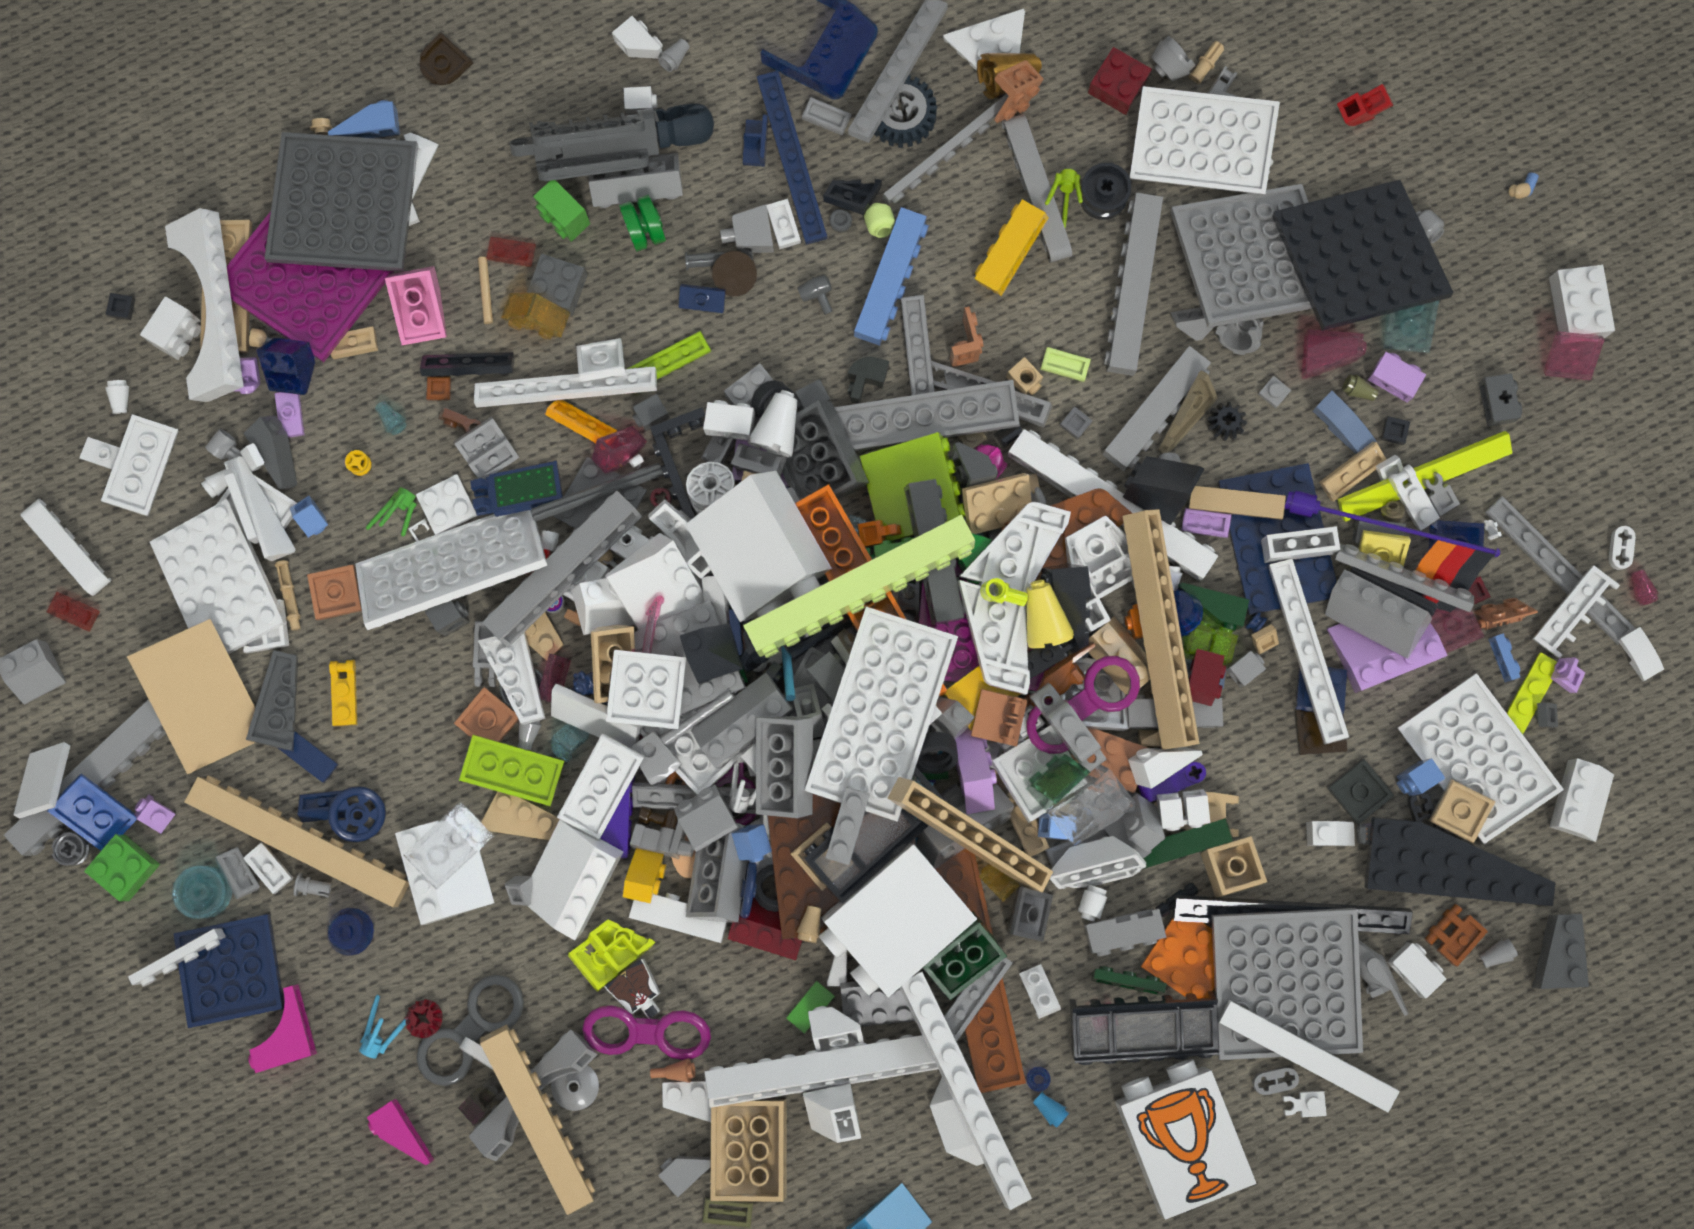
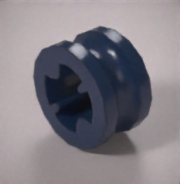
M1257 612L1245 627L1247 630L1251 629L1252 634L1258 632L1267 621L1266 617L1262 618L1260 616V612Z

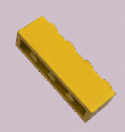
M1023 199L1020 204L1014 206L1011 211V219L1002 226L999 231L1000 237L995 244L993 243L987 251L988 257L975 271L976 277L974 279L999 296L1003 295L1049 219L1044 211Z

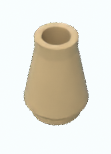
M807 906L805 915L797 930V933H799L797 939L811 943L817 942V938L820 935L821 908Z

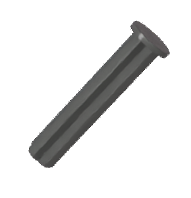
M751 250L741 251L747 254L753 260V253ZM685 252L686 270L695 267L713 266L716 259L726 252L687 254Z

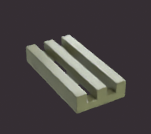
M705 1197L702 1223L751 1228L753 1202L710 1201V1197ZM709 1204L745 1207L748 1210L738 1211L711 1208ZM708 1213L747 1217L746 1221L711 1218L708 1217Z

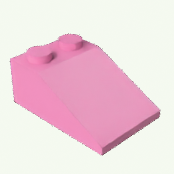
M434 266L394 273L385 278L402 345L447 337L440 287Z

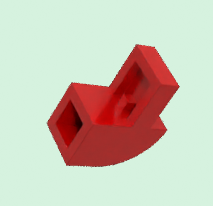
M1381 84L1363 95L1357 92L1337 103V106L1345 123L1349 126H1356L1374 119L1375 115L1392 107L1393 103L1385 85Z

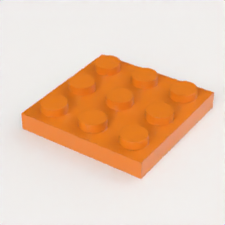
M1172 917L1164 929L1166 938L1157 940V943H1155L1140 967L1153 976L1160 978L1162 982L1184 997L1188 993H1193L1197 999L1208 998V991H1213L1215 988L1212 928L1202 922L1174 921Z

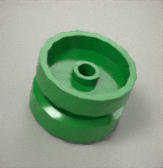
M649 194L637 199L640 213H636L630 201L619 205L636 252L647 249L646 233L649 234L652 243L655 245L666 242L660 216L656 207L653 206Z

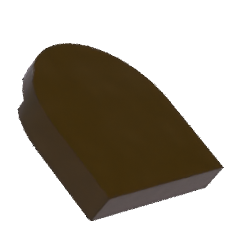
M442 33L435 37L420 54L421 73L426 80L433 84L436 83V85L453 83L473 64V61Z

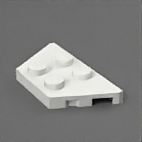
M1021 9L945 34L943 39L977 71V61L982 59L980 57L981 54L1020 53L1025 11Z

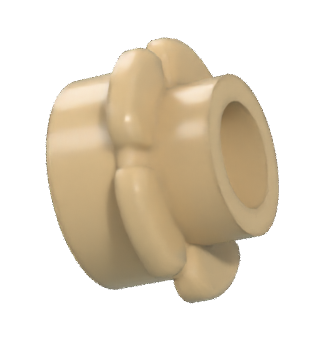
M326 118L313 119L312 126L310 127V130L315 131L317 135H328V131L333 129L330 125V120Z

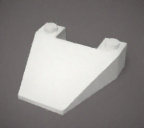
M1103 516L1065 538L1067 564L1088 566L1091 597L1086 598V608L1090 610V618L1085 620V626L1089 632L1111 621L1100 598L1130 581L1134 586L1126 535L1107 516Z

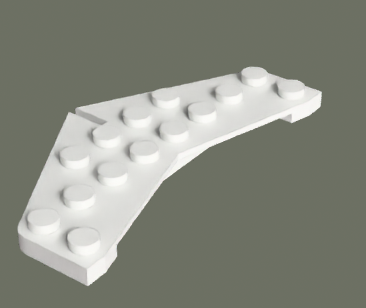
M1038 502L1027 504L959 576L980 582V585H975L959 580L958 585L983 680L990 686L1023 695L1028 693L1030 672L1028 670L1026 604L1025 606H1019L1006 601L1002 604L994 601L988 602L980 594L981 585L993 578H999L1008 583L1009 588L1027 593L1026 589L1031 586V582L1035 581L1057 540L1068 525L1070 511ZM994 584L989 586L990 594L993 596L998 594V588Z

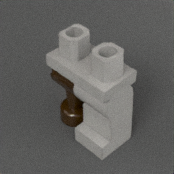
M642 806L639 814V824L635 825L630 842L633 850H636V848L676 859H679L680 856L692 857L694 848L689 841H684L686 834L678 821L675 811L670 810L666 814L655 813L652 808ZM653 822L661 825V828L658 831L646 828L643 825Z

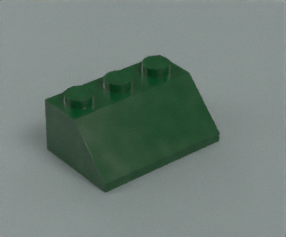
M974 911L972 913L977 920L923 967L949 1000L1007 957L996 939Z

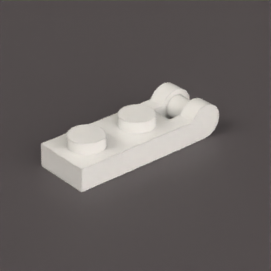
M1409 464L1402 468V472L1393 474L1388 478L1418 530H1423L1440 518L1416 477L1415 470ZM1407 479L1409 483L1403 486L1402 482Z

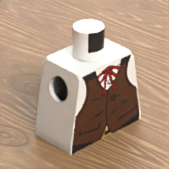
M644 958L604 986L631 1014L641 1008L647 1018L650 1019L660 1012L652 999L661 992Z

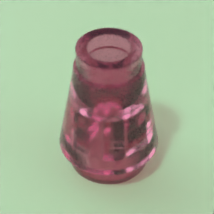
M1645 570L1633 572L1631 577L1635 601H1638L1640 606H1644L1659 600L1657 596L1659 592Z

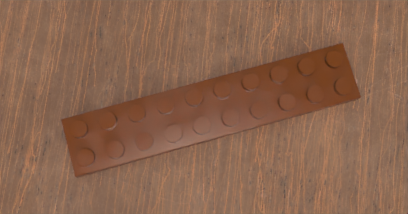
M963 849L935 870L971 912H975L993 935L976 856L969 850ZM1002 977L965 1029L975 1079L981 1093L1026 1083Z

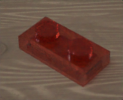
M491 237L486 258L490 261L532 267L536 245Z
M56 592L46 611L89 632L100 613L99 610L60 592Z

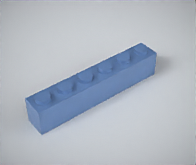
M901 207L854 330V337L879 346L882 340H887L890 328L887 325L890 319H895L898 307L895 306L896 301L904 295L906 289L903 286L905 278L910 279L914 267L910 264L913 258L917 259L921 249V245H918L921 237L925 238L929 225L926 224L927 216Z

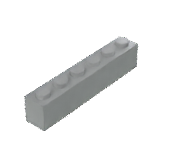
M1189 346L1102 455L1122 471H1125L1127 467L1132 469L1140 459L1137 456L1142 449L1146 452L1154 442L1151 439L1156 432L1160 434L1168 425L1165 421L1168 416L1172 415L1174 417L1181 407L1179 403L1184 397L1186 398L1198 373L1201 370L1207 374L1210 373L1207 368L1211 362Z

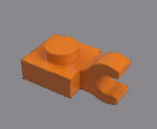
M882 520L858 524L859 537L865 547L883 543L886 536L902 534L901 525L891 524L883 526Z

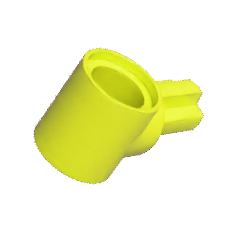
M993 578L984 582L980 588L982 598L988 602L994 601L1002 604L1006 601L1019 606H1025L1028 600L1027 593L1009 588V584L999 578ZM990 584H994L998 588L996 596L990 594Z

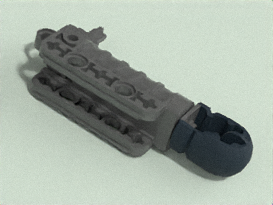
M683 104L669 107L666 111L664 109L637 110V114L625 116L624 112H622L619 117L607 118V115H603V119L590 120L589 117H586V121L573 122L572 119H569V123L555 125V121H537L536 125H533V122H529L530 137L516 138L511 140L509 144L513 156L535 155L539 180L551 181L647 167L649 165V156L659 155L658 146L659 148H667L672 144L675 146H690L707 142L713 134L714 120L711 112L705 105Z

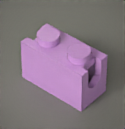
M1385 352L1383 357L1381 356L1368 381L1408 403L1416 394L1426 374L1421 372L1422 370L1418 366L1403 362L1398 355Z

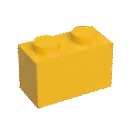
M636 848L624 882V898L651 904L653 895H658L661 885L659 878L663 879L665 875L666 864H663L664 854Z

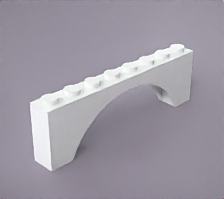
M199 208L166 225L165 229L168 248L181 252L190 260L198 273L203 287L206 304L205 334L198 359L186 380L189 400L209 402L244 386L219 212Z

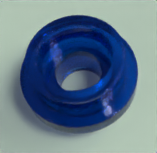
M1034 1067L1028 1072L1026 1081L1032 1090L1040 1092L1048 1088L1051 1078L1046 1069ZM1037 1075L1043 1077V1081L1040 1084H1036L1034 1081Z

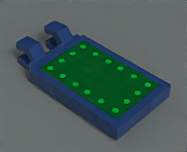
M557 461L489 474V477H486V479L478 478L470 481L475 497L488 495V498L472 499L474 510L476 509L477 516L494 512L495 517L528 511L563 497Z

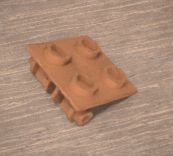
M1509 598L1504 600L1503 604L1483 605L1481 609L1475 610L1474 613L1481 618L1477 621L1479 628L1487 630L1502 626L1503 622L1507 625L1522 621L1526 616L1538 613V611L1517 598Z
M981 689L971 736L1017 747L1027 700Z

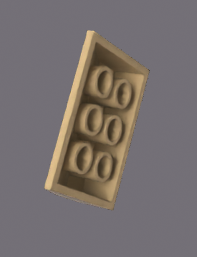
M765 1098L712 1107L710 1201L783 1202L787 1197V1098Z

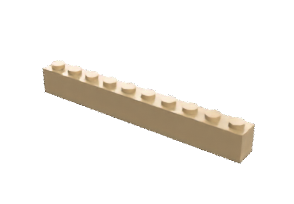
M1144 510L1124 515V530L1162 750L1200 744L1160 510Z
M209 775L206 778L197 777L185 800V803L391 907L399 906L409 886V881L405 879L407 874L397 869L391 872L385 869V863L374 858L371 862L364 858L365 853L355 848L349 851L343 848L345 843L335 838H331L329 841L322 837L323 832L313 827L310 830L301 827L303 822L290 817L287 820L281 817L283 812L271 806L266 809L260 806L262 803L260 800L251 796L246 799L240 796V790L228 786L226 789L220 786L221 781Z

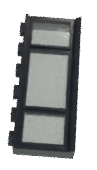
M915 767L911 780L947 802L919 769ZM903 808L898 822L865 811L849 865L826 858L834 831L833 826L821 835L824 839L816 845L813 842L803 851L806 855L802 860L840 903H844L929 825Z
M1208 991V998L1197 999L1193 993L1186 994V999L1173 1000L1171 995H1162V1001H1149L1146 996H1139L1138 1002L1125 1003L1123 998L1117 997L1114 998V1004H1101L1098 999H1091L1090 1005L1080 1006L1076 1005L1075 999H1070L1071 1044L1074 1062L1080 1065H1091L1093 1062L1113 1064L1121 1060L1134 1063L1139 1062L1141 1059L1162 1061L1165 1058L1174 1057L1175 1059L1184 1060L1189 1056L1211 1058L1212 1055H1219L1218 999L1213 991Z

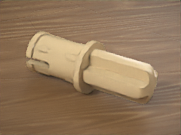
M1218 41L1213 42L1205 55L1200 56L1199 63L1190 73L1189 78L1197 84H1201L1210 69H1214V63L1224 51V46Z

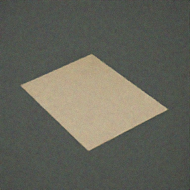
M211 619L127 656L187 774L254 744V742L247 741L246 737L255 706Z

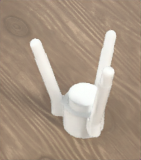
M735 763L732 787L729 794L731 797L729 808L736 813H744L748 805L752 806L754 804L756 789L750 795L749 791L744 789L745 780H741L737 789L739 764Z

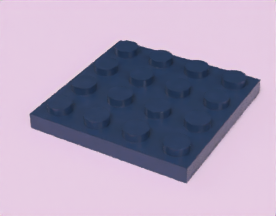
M270 914L173 933L176 950L213 929L222 928L226 936L219 940L220 945L208 951L205 948L198 952L199 956L187 963L183 960L178 963L188 1028L284 1009Z

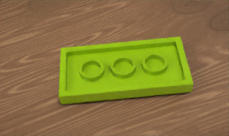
M473 734L459 781L551 806L564 760Z

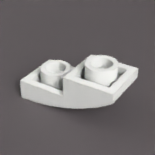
M1641 627L1618 640L1632 660L1629 662L1643 682L1664 670L1659 656Z

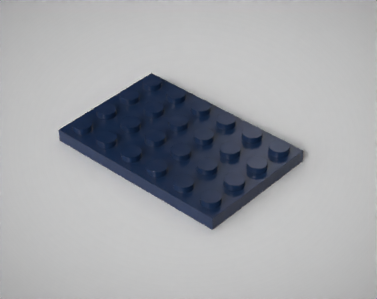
M1309 463L1218 481L1220 489L1286 496V501L1289 491L1295 492L1297 490L1316 495ZM1284 509L1283 520L1231 514L1229 534L1245 599H1249L1248 615L1281 609L1268 568L1270 564L1281 561L1264 562L1261 540L1266 535L1324 528L1320 510H1318L1317 515L1312 514V517L1309 518L1289 513L1290 510ZM1331 556L1293 559L1306 603L1329 600L1332 589L1337 583Z

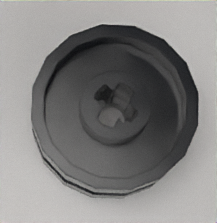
M1099 163L1092 166L1085 173L1081 184L1083 202L1080 205L1090 217L1098 220H1109L1117 217L1124 210L1131 193V180L1128 173L1121 166L1113 163Z

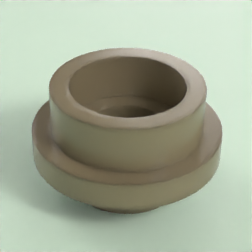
M1390 501L1382 506L1381 514L1385 520L1397 522L1403 518L1405 506L1400 502Z

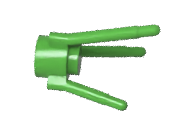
M400 487L397 493L393 494L392 498L369 522L366 529L369 530L384 515L379 523V526L382 527L396 508L402 511L408 508L401 536H405L413 510L417 505L413 502L416 496Z

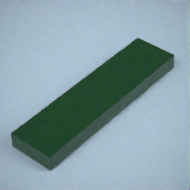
M1224 818L1202 825L1199 828H1192L1165 837L1164 840L1151 850L1150 854L1143 858L1146 862V867L1142 869L1234 841L1227 819Z

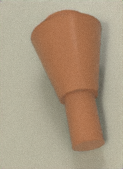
M689 1058L668 1065L665 1068L650 1070L651 1078L666 1077V1079L687 1083L691 1082L696 1073L695 1065L691 1063Z

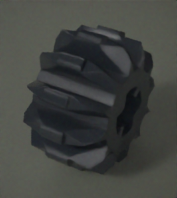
M1230 401L1227 402L1226 406L1219 403L1217 409H1211L1210 413L1212 416L1207 418V422L1212 424L1208 427L1209 431L1217 430L1214 438L1223 434V441H1226L1228 437L1235 440L1237 434L1241 435L1244 432L1242 427L1247 425V421L1242 418L1246 413L1238 412L1240 405L1232 408ZM1225 417L1229 418L1228 421H1232L1230 425H1226V421L1223 422Z

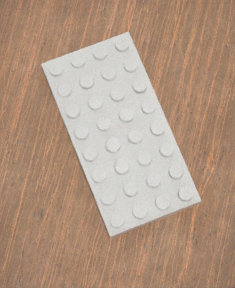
M531 510L495 517V514L356 563L364 625L367 630L380 627L389 622L402 619L414 613L427 610L428 608L547 566L536 521L533 520Z
M869 607L865 608L805 791L842 803L846 787L870 793L865 811L898 822L902 808L887 798L898 777L912 779L958 636Z

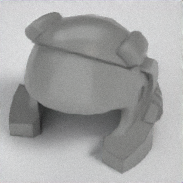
M1259 318L1218 326L1216 330V335L1219 336L1218 341L1224 347L1233 351V354L1245 355L1246 353L1255 352L1261 346L1263 320Z

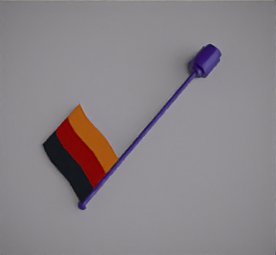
M1297 490L1295 492L1289 491L1285 504V509L1290 510L1289 513L1309 518L1312 517V514L1317 515L1318 510L1435 539L1437 541L1422 557L1415 570L1424 573L1427 578L1432 580H1443L1455 589L1463 588L1469 591L1480 571L1493 556L1498 557L1501 553L1498 548L1494 550L1320 506L1321 501L1316 500L1317 495ZM1427 595L1425 597L1438 605L1437 609L1452 612L1456 608Z

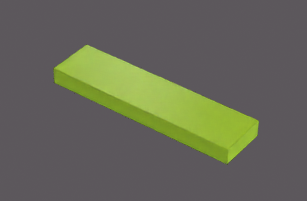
M701 331L627 369L655 367L657 379L710 353L711 350Z

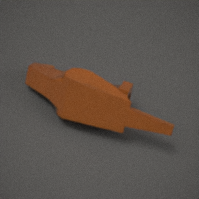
M1094 642L1044 671L1036 691L1050 683L1057 693L1062 695L1073 684H1083L1085 679L1084 672L1075 661L1093 649L1096 644Z

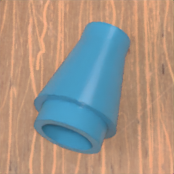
M1043 1092L1033 1102L1050 1126L1053 1124L1057 1128L1069 1114L1065 1110V1106L1046 1096Z

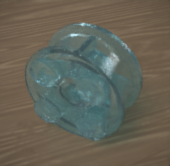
M193 866L184 870L177 877L172 890L173 901L177 909L185 916L196 919L211 918L220 914L228 906L232 895V890L221 870L212 866Z

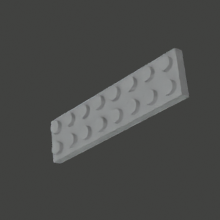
M1013 380L834 407L854 451L894 446L939 432L945 438L1020 426Z

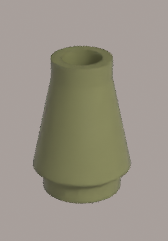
M1357 374L1348 375L1342 386V391L1346 392L1347 396L1374 401L1379 392V389L1373 387Z

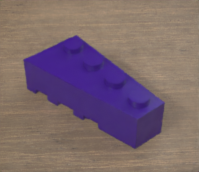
M635 776L600 838L623 851L621 858H627L630 854L632 820H629V816H632L633 797H630V793H632V785L635 783Z

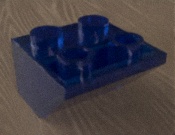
M273 338L256 349L269 391L298 395L307 394L315 366L310 342Z

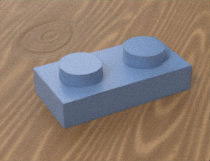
M1504 633L1489 638V643L1504 682L1520 678V666L1513 659L1511 654L1512 646L1509 639L1505 638Z

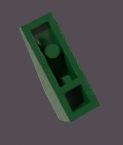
M1182 582L1179 584L1177 591L1216 624L1222 625V629L1235 632L1236 629L1244 626L1249 599Z

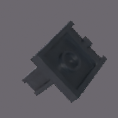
M702 407L650 427L656 443L652 444L656 456H662L664 461L661 469L665 479L670 477L673 486L669 487L673 499H678L681 505L677 510H682L690 519H693L695 515L665 437L669 436L670 439H674L683 435V430L690 428L691 431L704 427L705 413Z

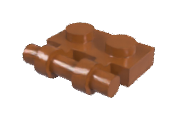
M1454 904L1450 910L1446 909L1442 914L1444 917L1436 926L1433 925L1428 930L1430 933L1424 939L1430 945L1437 939L1440 940L1442 944L1437 951L1455 967L1460 965L1488 932L1471 915H1466L1461 920L1458 914L1462 911V908L1457 904ZM1452 923L1456 928L1447 936L1444 931Z

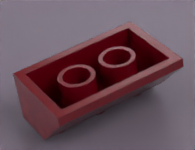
M755 898L752 901L749 917L744 919L739 914L738 922L732 923L728 935L729 940L792 960H797L802 940L797 939L798 937L782 939L779 911L766 910L759 905Z

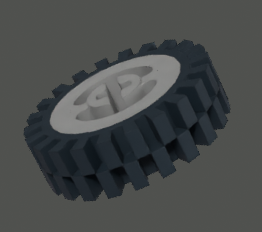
M908 75L894 99L892 107L888 109L874 133L876 137L880 136L881 142L885 143L887 140L889 141V146L892 147L894 143H898V148H903V144L907 143L908 147H911L914 141L919 144L922 142V137L926 139L929 136V131L932 132L934 123H936L935 96L933 97L932 89H927L928 84L925 82L920 84V78L915 77L913 81L911 80V75ZM899 99H901L902 110L906 112L905 119L907 122H903L902 111L898 110Z

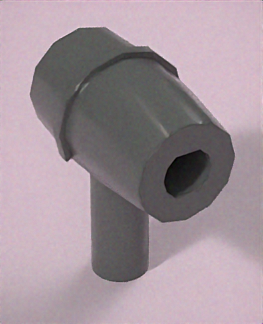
M826 275L812 277V279L797 287L803 302L817 298L824 315L833 312L825 295L832 289Z

